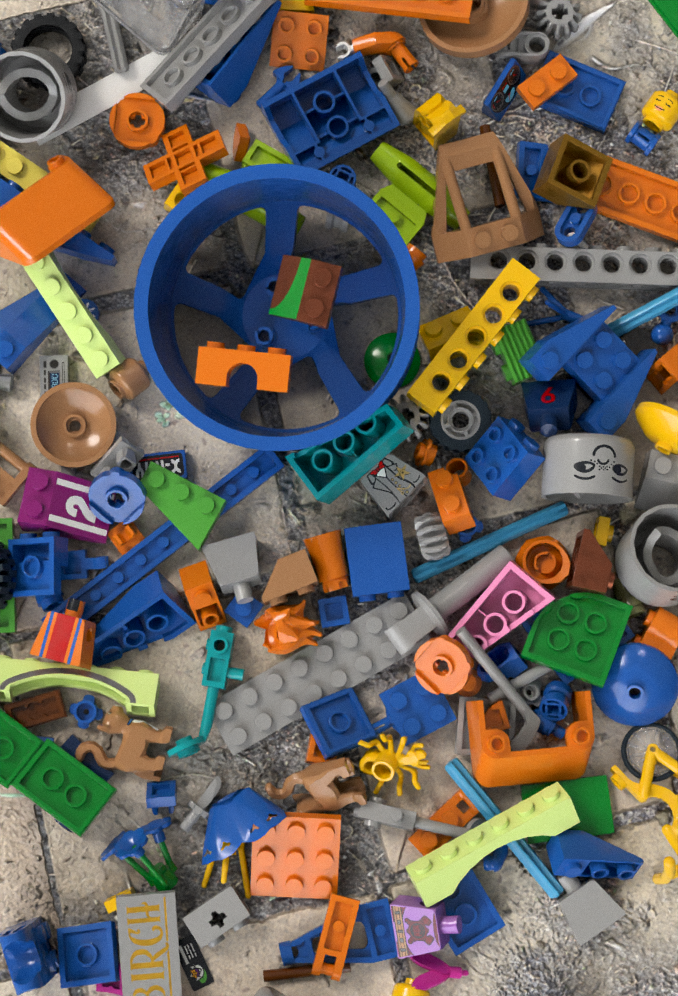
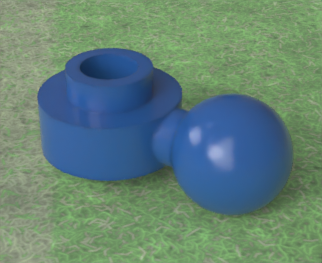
M678 306L674 307V314L670 315L665 312L657 316L661 321L651 330V338L657 345H667L672 341L674 333L671 324L678 321Z

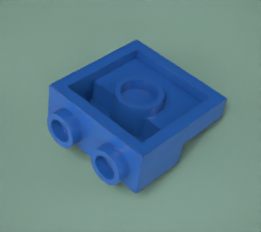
M50 531L43 532V537H37L35 533L20 534V539L8 540V550L11 553L8 558L14 559L16 564L11 567V570L17 571V577L11 578L12 582H16V588L9 590V592L14 594L13 597L61 595V567H68V538L60 537V532Z

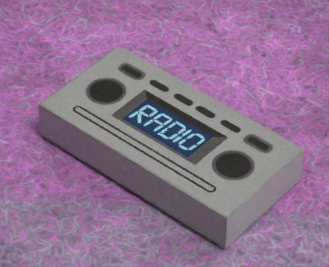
M68 355L39 356L41 397L52 387L70 382Z

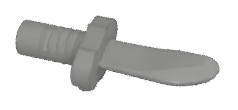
M220 776L214 778L197 803L191 799L187 803L191 811L179 826L187 833L190 832L200 816L205 819L209 817V812L205 809L221 788L222 780Z

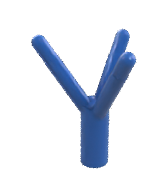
M540 287V291L547 298L545 304L560 315L527 321L528 326H536L562 320L572 323L583 317V315L566 309L545 287Z

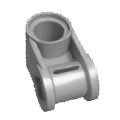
M520 31L516 38L509 43L510 50L507 49L508 45H506L496 54L495 60L498 63L507 64L510 58L512 59L513 57L519 64L540 65L546 60L548 55L549 38L539 31ZM537 44L543 48V51L536 53L529 47Z

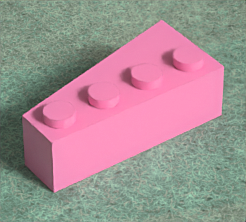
M509 561L448 636L459 641L467 649L472 659H474L475 657L456 635L458 629L465 626L485 651L549 605L557 597L517 563Z

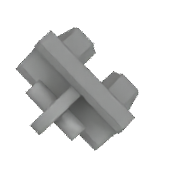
M121 436L90 469V475L96 477L113 467H121L125 471L131 472L145 455V452L142 448L132 445L126 438Z

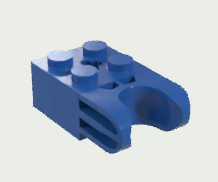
M41 916L10 926L0 933V944L17 996L45 986L59 972V955L56 949L52 950L49 939L52 938L48 922H43Z

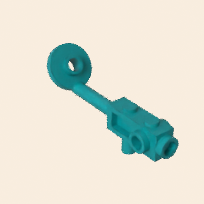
M216 625V630H211L210 639H207L206 650L208 651L206 662L202 665L201 673L203 678L201 685L208 687L199 737L193 739L189 735L176 741L177 746L167 751L169 758L178 756L180 760L201 750L199 746L207 741L213 726L219 689L226 690L228 678L243 681L245 669L230 667L236 638L232 627ZM225 642V648L218 651V644Z

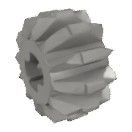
M541 0L538 3L539 10L534 15V18L539 20L536 25L537 30L545 29L544 34L547 37L550 34H554L555 42L559 40L560 34L567 40L570 38L571 32L575 33L578 31V23L582 20V14L578 13L580 3L571 4L572 0ZM556 14L561 15L560 20L556 19Z
M404 394L400 395V404L395 399H390L389 403L392 407L398 409L401 414L406 412L408 417L410 415L413 417L410 419L409 424L415 430L413 432L414 436L418 439L421 438L422 434L418 428L423 430L428 428V424L421 420L428 419L430 415L427 412L420 413L423 409L418 405L415 406L412 400L409 403L406 402ZM411 435L405 439L407 443L411 442Z
M438 511L427 512L415 517L414 524L423 557L429 561L439 560L450 555L451 547L440 513Z

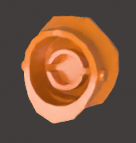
M540 536L526 540L515 558L516 563L546 589H553L569 576L570 556L560 541L551 536Z

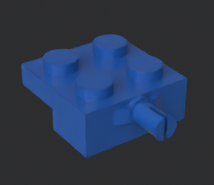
M415 675L378 694L385 706L387 717L375 722L372 726L375 729L384 724V726L375 730L377 735L393 727L400 737L406 736L408 738L405 744L407 746L457 718L443 693L438 695L429 692L419 683Z

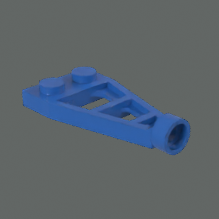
M384 897L359 904L355 922H361L364 925L368 943L362 949L348 948L345 963H375L398 957L388 898ZM323 924L291 941L278 943L284 966L295 963H313L316 953L313 950L312 941L321 935ZM292 947H296L298 949V955L295 957L293 955ZM325 954L323 962L335 963L336 957Z

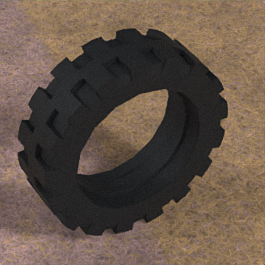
M47 13L44 16L37 14L34 15V19L30 21L29 19L25 20L22 23L21 29L17 28L14 33L15 39H12L11 42L12 51L28 47L32 40L42 33L56 32L63 34L68 38L72 46V54L66 64L72 71L74 78L78 75L81 76L84 71L83 66L87 63V48L81 32L72 21L69 22L62 15L59 17L55 16L54 13ZM32 77L22 78L25 82H29L32 87L36 89L40 87L44 91H48L47 86L39 79Z

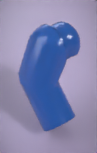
M507 845L494 850L493 855H486L483 858L484 870H494V872L501 870L508 856Z

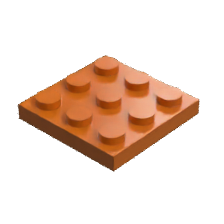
M285 812L287 817L271 828L262 838L252 842L250 896L330 899L331 893L337 894L341 815ZM269 814L267 821L271 820L272 817H276L277 814ZM253 824L252 832L254 829H259V827Z

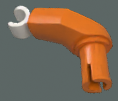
M372 32L352 39V45L340 42L336 46V51H348L345 55L338 57L339 62L351 56L352 53L361 51L363 57L373 54L393 56L405 74L414 70L412 65L417 67L419 61L405 46L406 38L399 32Z

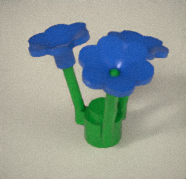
M171 817L153 820L135 831H122L102 852L100 859L105 861L114 854L121 861L125 860L147 880L151 887L155 886L158 891L171 890L178 882V878L174 874L178 868L171 859L165 844L166 837L163 831L164 828L172 824ZM152 834L155 843L159 844L166 862L165 865L163 862L153 865L144 854L145 850L142 847L148 842L146 835ZM131 857L139 858L149 869V873Z

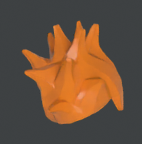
M306 600L295 605L270 607L261 617L254 621L255 626L266 629L263 646L268 648V652L288 654L303 645H318L312 638L314 636L321 637L323 634L313 627L319 624L318 620H311L304 616Z

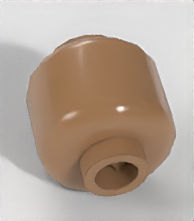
M126 358L123 363L110 371L108 385L118 398L132 400L150 386V373L144 361Z

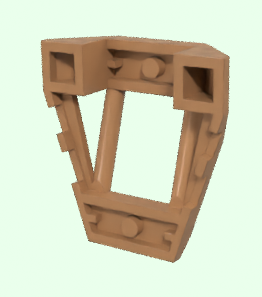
M493 131L438 145L435 176L436 192L433 202L434 217L433 226L431 227V239L437 263L472 258L524 244L545 235L539 208L507 151ZM493 161L510 217L471 227L454 171ZM446 184L460 229L447 231ZM513 186L522 202L525 211L520 212V208L516 199Z

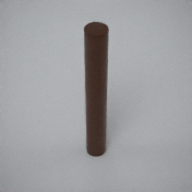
M484 124L479 127L480 134L491 132L490 124ZM488 162L486 165L495 208H500L506 205L494 162Z
M344 963L342 973L351 972L350 963ZM312 965L263 970L264 982L314 977L316 975L311 974Z

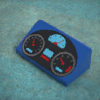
M513 57L512 59L510 58L482 107V113L497 122L501 121L517 95V86L526 80L525 72Z

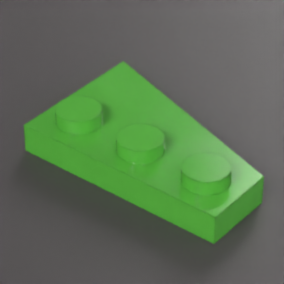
M151 461L140 480L147 490V497L200 552L227 501Z

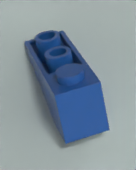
M565 830L556 836H552L546 845L553 875L566 876L569 878L577 876L593 877L595 879L619 878L620 880L633 879L644 863L642 858L582 830Z

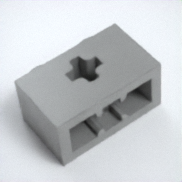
M232 882L185 914L182 920L201 948L207 944L212 948L225 939L223 933L231 928L237 931L249 923L247 917L251 915L252 911ZM214 911L218 914L225 913L224 924H221L219 921L215 923L212 921L215 915Z

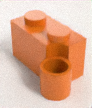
M453 458L446 464L445 469L442 467L428 472L439 513L449 536L476 527L464 489L472 479V473L466 461L462 458ZM458 470H464V472L460 475H458V473H455Z

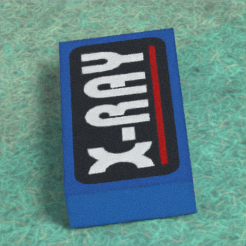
M185 450L145 454L130 472L141 480L152 461L188 479Z

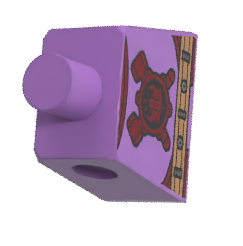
M399 895L390 904L398 959L439 951L449 942V934H460L462 932L461 917L459 915L446 916L445 903L442 900L427 908L420 897Z

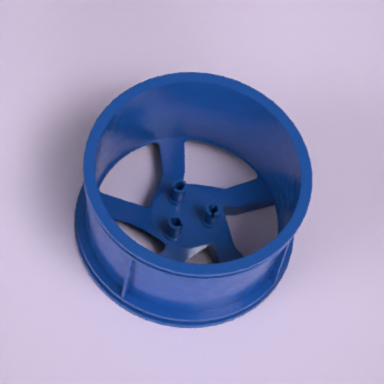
M261 164L236 169L213 178L188 194L169 212L151 238L140 264L134 293V321L140 352L151 377L167 401L182 416L196 427L227 443L263 451H295L320 445L342 436L368 419L378 408L388 404L389 400L396 395L407 376L417 348L420 329V297L418 280L408 248L395 225L371 198L345 180L325 171L293 164ZM300 206L324 210L348 222L371 242L382 258V262L378 266L342 276L334 306L352 305L395 296L397 299L398 329L393 352L383 374L370 391L362 389L341 358L332 316L329 328L324 329L269 315L283 255L294 256ZM256 208L265 209V254L243 298H238L225 289L187 272L186 266L192 255L214 230L244 212ZM183 304L219 317L248 345L256 346L255 352L268 353V347L287 349L286 355L293 356L292 365L306 357H312L319 376L339 409V415L324 423L297 429L267 428L243 421L240 416L241 412L258 391L255 369L247 364L242 365L230 378L229 387H222L214 397L206 396L189 374L181 357L175 334V306Z

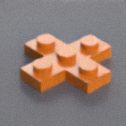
M184 124L162 135L168 154L144 165L143 168L153 191L177 180L181 192L186 197L196 188L209 181L204 167L229 155L218 129L194 141L187 124Z

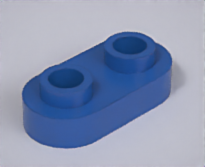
M597 205L594 209H588L585 213H580V211L587 208L566 206L555 226L556 238L562 246L574 247L583 240L597 215ZM571 232H574V233H575L574 235H572V236H570V237H567V235H568L569 233H571Z

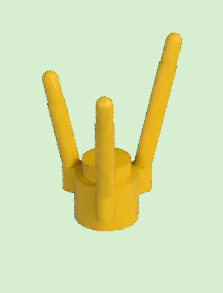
M223 842L221 850H223L225 846H229L231 843ZM241 843L238 853L245 897L250 899V882L245 856V843ZM229 857L222 861V884L227 882ZM215 861L207 864L201 884L202 888L207 887Z

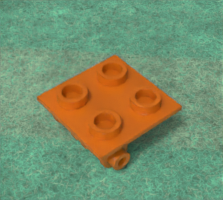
M279 10L272 26L269 66L284 67L292 65L293 69L323 71L325 67L327 35L329 32V15Z

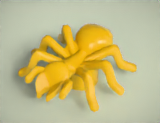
M380 734L383 742L388 741V749H385L378 739H373L370 742L363 740L358 742L360 746L371 748L362 756L359 768L364 774L374 775L379 780L373 791L375 795L379 793L384 782L391 780L396 772L398 774L397 795L402 796L404 773L400 768L409 771L412 774L413 785L417 790L421 789L418 783V771L413 767L427 770L431 768L430 765H427L428 760H422L426 758L427 753L423 749L415 750V748H423V743H414L405 755L402 751L408 740L406 736L401 737L397 752L394 751L393 736L391 734L386 736L385 734Z

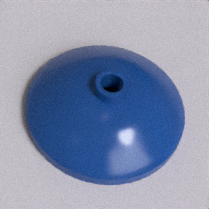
M625 643L618 646L604 687L600 688L591 684L592 694L600 710L613 721L628 726H644L660 720L674 706L678 696V674L672 661L659 649L644 643ZM638 688L640 693L633 695L630 693V690Z

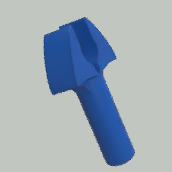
M292 65L280 67L273 71V76L277 78L276 83L256 101L260 109L261 103L300 83V73L294 80L284 83V78L293 71Z

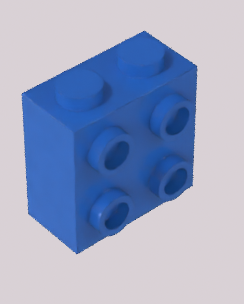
M498 416L464 458L492 496L509 501L512 500L546 459L539 451L540 445L533 438L526 435L524 425L515 418L509 420Z

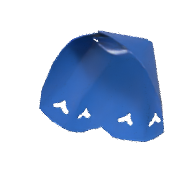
M250 787L232 792L214 803L209 811L202 865L223 860L234 854L241 843L255 842L262 838L271 828L287 817L284 810ZM269 814H277L276 817H272L271 820L267 821ZM253 824L259 827V829H254V831L250 833ZM223 842L231 843L229 846H225L224 849L221 850ZM207 849H208L209 851H211V854H210V855L207 854V855L204 857V855H205Z

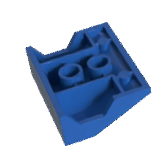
M361 51L261 103V112L291 163L318 170L400 126L386 97L378 90L368 72Z

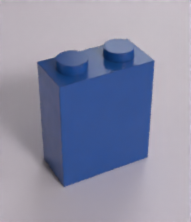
M401 521L344 528L352 597L359 598V603L375 601L376 595L387 594L388 599L405 597L404 591H409L410 585Z

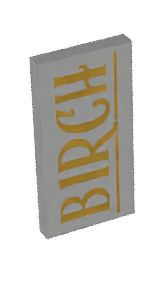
M175 890L116 895L123 996H182Z

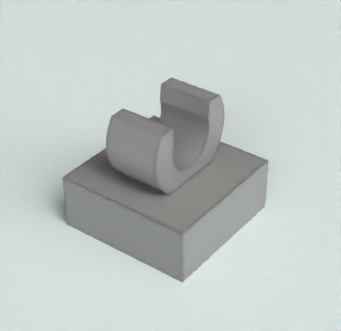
M379 55L372 60L374 68L368 71L371 77L379 74L380 81L387 79L391 86H397L405 80L392 56Z

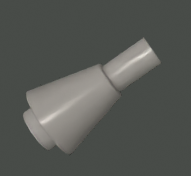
M387 79L381 80L378 83V87L386 97L400 126L410 124L413 121L414 111L417 108L395 91Z

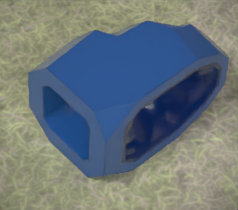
M511 642L501 643L487 653L507 679L509 677L516 678L528 668L525 659L521 658L520 652ZM479 663L477 667L478 676L484 682H493L494 680Z

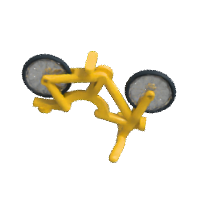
M659 723L635 726L628 731L622 741L621 756L628 771L640 779L639 783L631 781L616 765L610 769V772L613 774L610 779L619 790L622 791L626 787L641 803L646 802L648 798L655 797L669 805L673 814L672 826L665 824L662 827V833L678 856V795H675L665 787L652 784V782L668 779L672 775L678 779V738L668 727ZM671 856L665 857L663 872L654 874L652 880L655 884L660 885L668 884L671 880L678 878V864L676 865L675 859Z

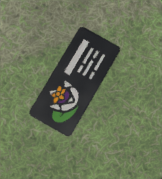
M191 934L178 940L180 963L193 991L213 983L214 979L194 936Z

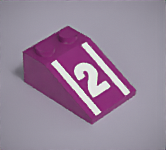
M29 467L17 520L22 531L38 534L50 531L60 532V537L106 544L110 524L99 520L90 510L88 493L91 481L58 471ZM112 493L111 499L115 501L117 493Z

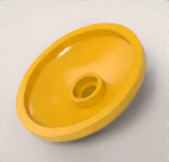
M641 402L635 410V415L646 437L655 444V448L661 453L678 455V411L655 402Z

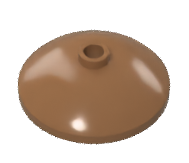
M67 382L52 387L39 398L31 415L30 428L33 441L43 456L57 465L78 468L95 463L110 449L116 436L117 420L112 404L102 392L85 383ZM74 421H78L81 424V428L76 432L72 431L70 427Z

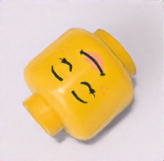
M672 90L655 91L641 111L643 123L657 133L670 131L678 121V94Z

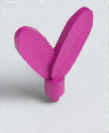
M429 953L409 957L415 964L429 970L415 978L412 982V987L415 986L414 989L426 991L445 982L448 978L461 979L462 976H468L469 974L467 970H462L461 967L449 966Z

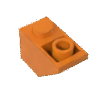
M206 560L178 569L184 592L200 631L226 623L227 618Z

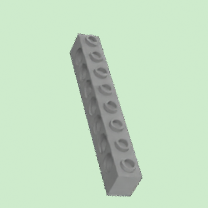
M536 243L532 244V247H521L520 244L469 258V285H492L505 268L497 269L491 265L490 260L498 257L505 262V267L512 258L518 262L523 258L529 259L533 264V268L529 270L540 278L536 287L671 291L678 287V248L672 249V252H662L661 248L647 247L644 248V251H633V247L619 246L616 247V250H605V247L601 245L588 246V249H577V246L565 247L560 245V248H549L548 244ZM551 259L557 260L561 265V269L557 271L551 270L547 266V261ZM579 260L585 261L589 266V270L585 272L579 271L575 266V262ZM606 261L613 262L616 265L617 271L613 273L606 271L603 263ZM634 262L641 263L644 266L645 272L641 274L634 272L631 264ZM660 264H669L673 271L672 274H664L660 270Z

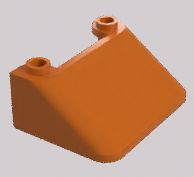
M56 155L49 159L47 165L50 173L0 207V257L23 266L32 265L115 206L113 197L68 156Z

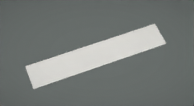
M169 44L128 65L129 70L127 72H114L77 92V103L69 121L58 131L37 140L38 145L40 146L113 107L120 100L124 99V96L142 91L143 89L140 85L172 51Z

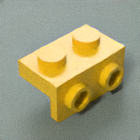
M468 305L420 325L419 337L429 354L430 361L434 359L471 310ZM477 333L467 336L469 343L474 346L483 343L482 337ZM459 355L452 356V357L450 358V361L453 360V359H455V358H457V357H460V356H459Z

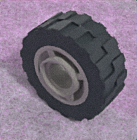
M456 389L449 396L453 401L445 412L441 414L438 411L434 417L431 415L429 417L432 436L447 451L450 450L454 453L469 452L492 424V415L488 404L482 400L480 395L472 393L473 391L461 390L459 392ZM458 414L465 415L469 421L468 425L465 428H456L452 423L454 416Z

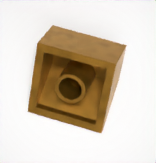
M565 133L550 144L532 192L556 205L594 209L613 159Z

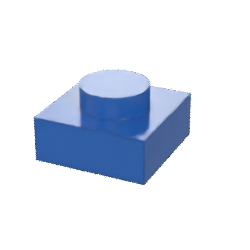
M346 595L318 600L322 628L350 624Z
M234 597L224 612L248 628L264 605L255 598L249 603L237 604L236 597Z

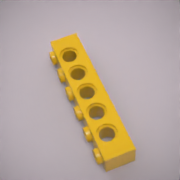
M512 258L408 390L406 397L432 417L438 411L443 414L453 401L449 396L455 389L460 392L470 378L467 376V373L472 367L478 369L487 358V355L484 353L490 344L495 347L505 335L501 331L507 322L512 325L522 313L519 309L521 304L525 300L530 303L540 289L536 285L540 278ZM506 289H512L516 292L517 299L508 301L503 297L502 292ZM489 311L498 313L500 321L497 323L488 322L485 318V313ZM477 333L482 337L483 343L474 346L469 343L467 336ZM455 355L463 357L465 366L462 368L453 367L450 363V358ZM438 377L444 378L448 383V388L442 391L434 388L432 381Z

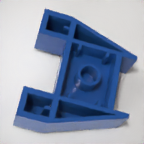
M615 305L600 307L538 340L518 361L537 381H549L561 367L573 379H576L579 386L594 400L576 420L586 433L613 435L622 426L632 409L658 352L656 349H644L635 355L604 321L617 309Z

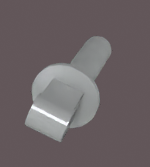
M499 545L430 599L415 591L411 594V598L416 609L385 630V635L401 655L422 640L421 638L432 630L439 636L448 635L449 630L444 620L488 587L508 562L514 561L512 556L503 546Z

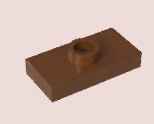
M61 689L4 705L6 714L26 729L68 717Z

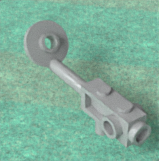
M370 796L369 801L365 805H360L356 802L353 817L364 820L363 825L380 829L382 824L415 832L417 828L455 838L487 821L483 818H474L464 828L418 817L417 812L386 805L387 800Z

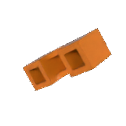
M207 341V347L199 346L196 384L229 387L231 372L237 366L247 364L252 366L257 373V390L281 393L290 392L293 356L286 355L287 349L268 347V353L255 352L256 346L238 344L237 350L225 349L226 343Z

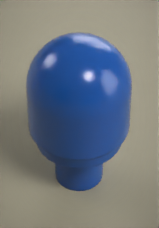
M539 708L534 709L533 711L541 721L537 732L547 737L551 733L562 740L566 729L556 724L557 721H551L543 717Z

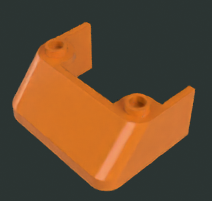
M590 690L573 691L571 699L573 723L565 731L566 746L511 751L510 739L504 731L499 729L486 730L483 700L466 701L472 774L480 786L490 788L580 778L586 771L595 739Z

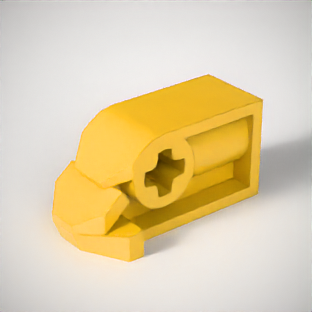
M436 93L414 111L413 125L436 151L438 145L445 144L457 134L460 117L466 113V109L461 104L455 107L451 101L446 100L440 93Z

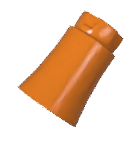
M341 529L303 540L315 567L319 583L322 582L324 593L351 586L347 576L349 570L342 545Z

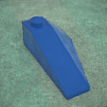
M65 273L76 293L82 298L87 291ZM38 289L0 310V365L13 375L59 324L58 319Z

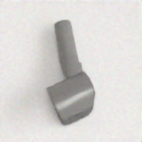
M61 466V473L88 481H93L95 478L90 474L77 472V468Z

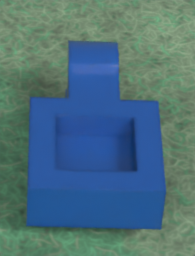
M87 549L69 550L68 567H61V580L89 578L90 569L109 567V556L88 557Z

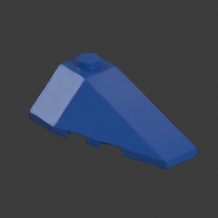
M280 0L271 4L261 15L260 19L246 31L241 40L223 56L221 62L211 69L203 81L196 86L198 90L216 103L231 107L240 99L241 93L250 81L282 4Z
M158 570L134 585L96 625L92 665L99 667L122 658L123 653L136 648L142 651L148 648L149 643L164 639L165 642L174 639L197 623L174 585Z

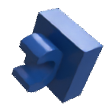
M176 780L147 782V809L152 808L153 814L158 815L159 807H168L169 814H172L177 801Z

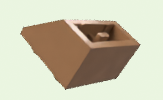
M305 549L277 560L262 595L265 605L271 604L272 607L281 606L289 602L287 597L298 593L299 597H303L315 592L314 586L318 585V580Z

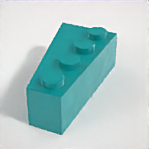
M385 404L360 425L342 436L320 445L305 448L297 453L293 452L285 456V458L316 500L330 505L415 430L398 409Z

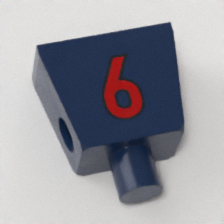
M576 379L521 382L524 409L530 431L540 432L544 437L549 438L556 435L557 431L569 430L571 428L578 405Z

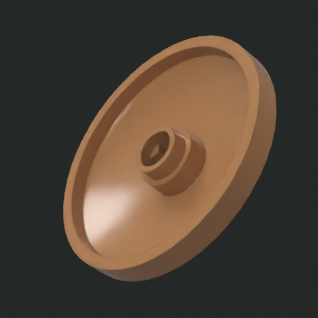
M474 0L470 24L419 19L426 37L438 50L454 57L478 58L499 51L516 38L527 20L530 0Z

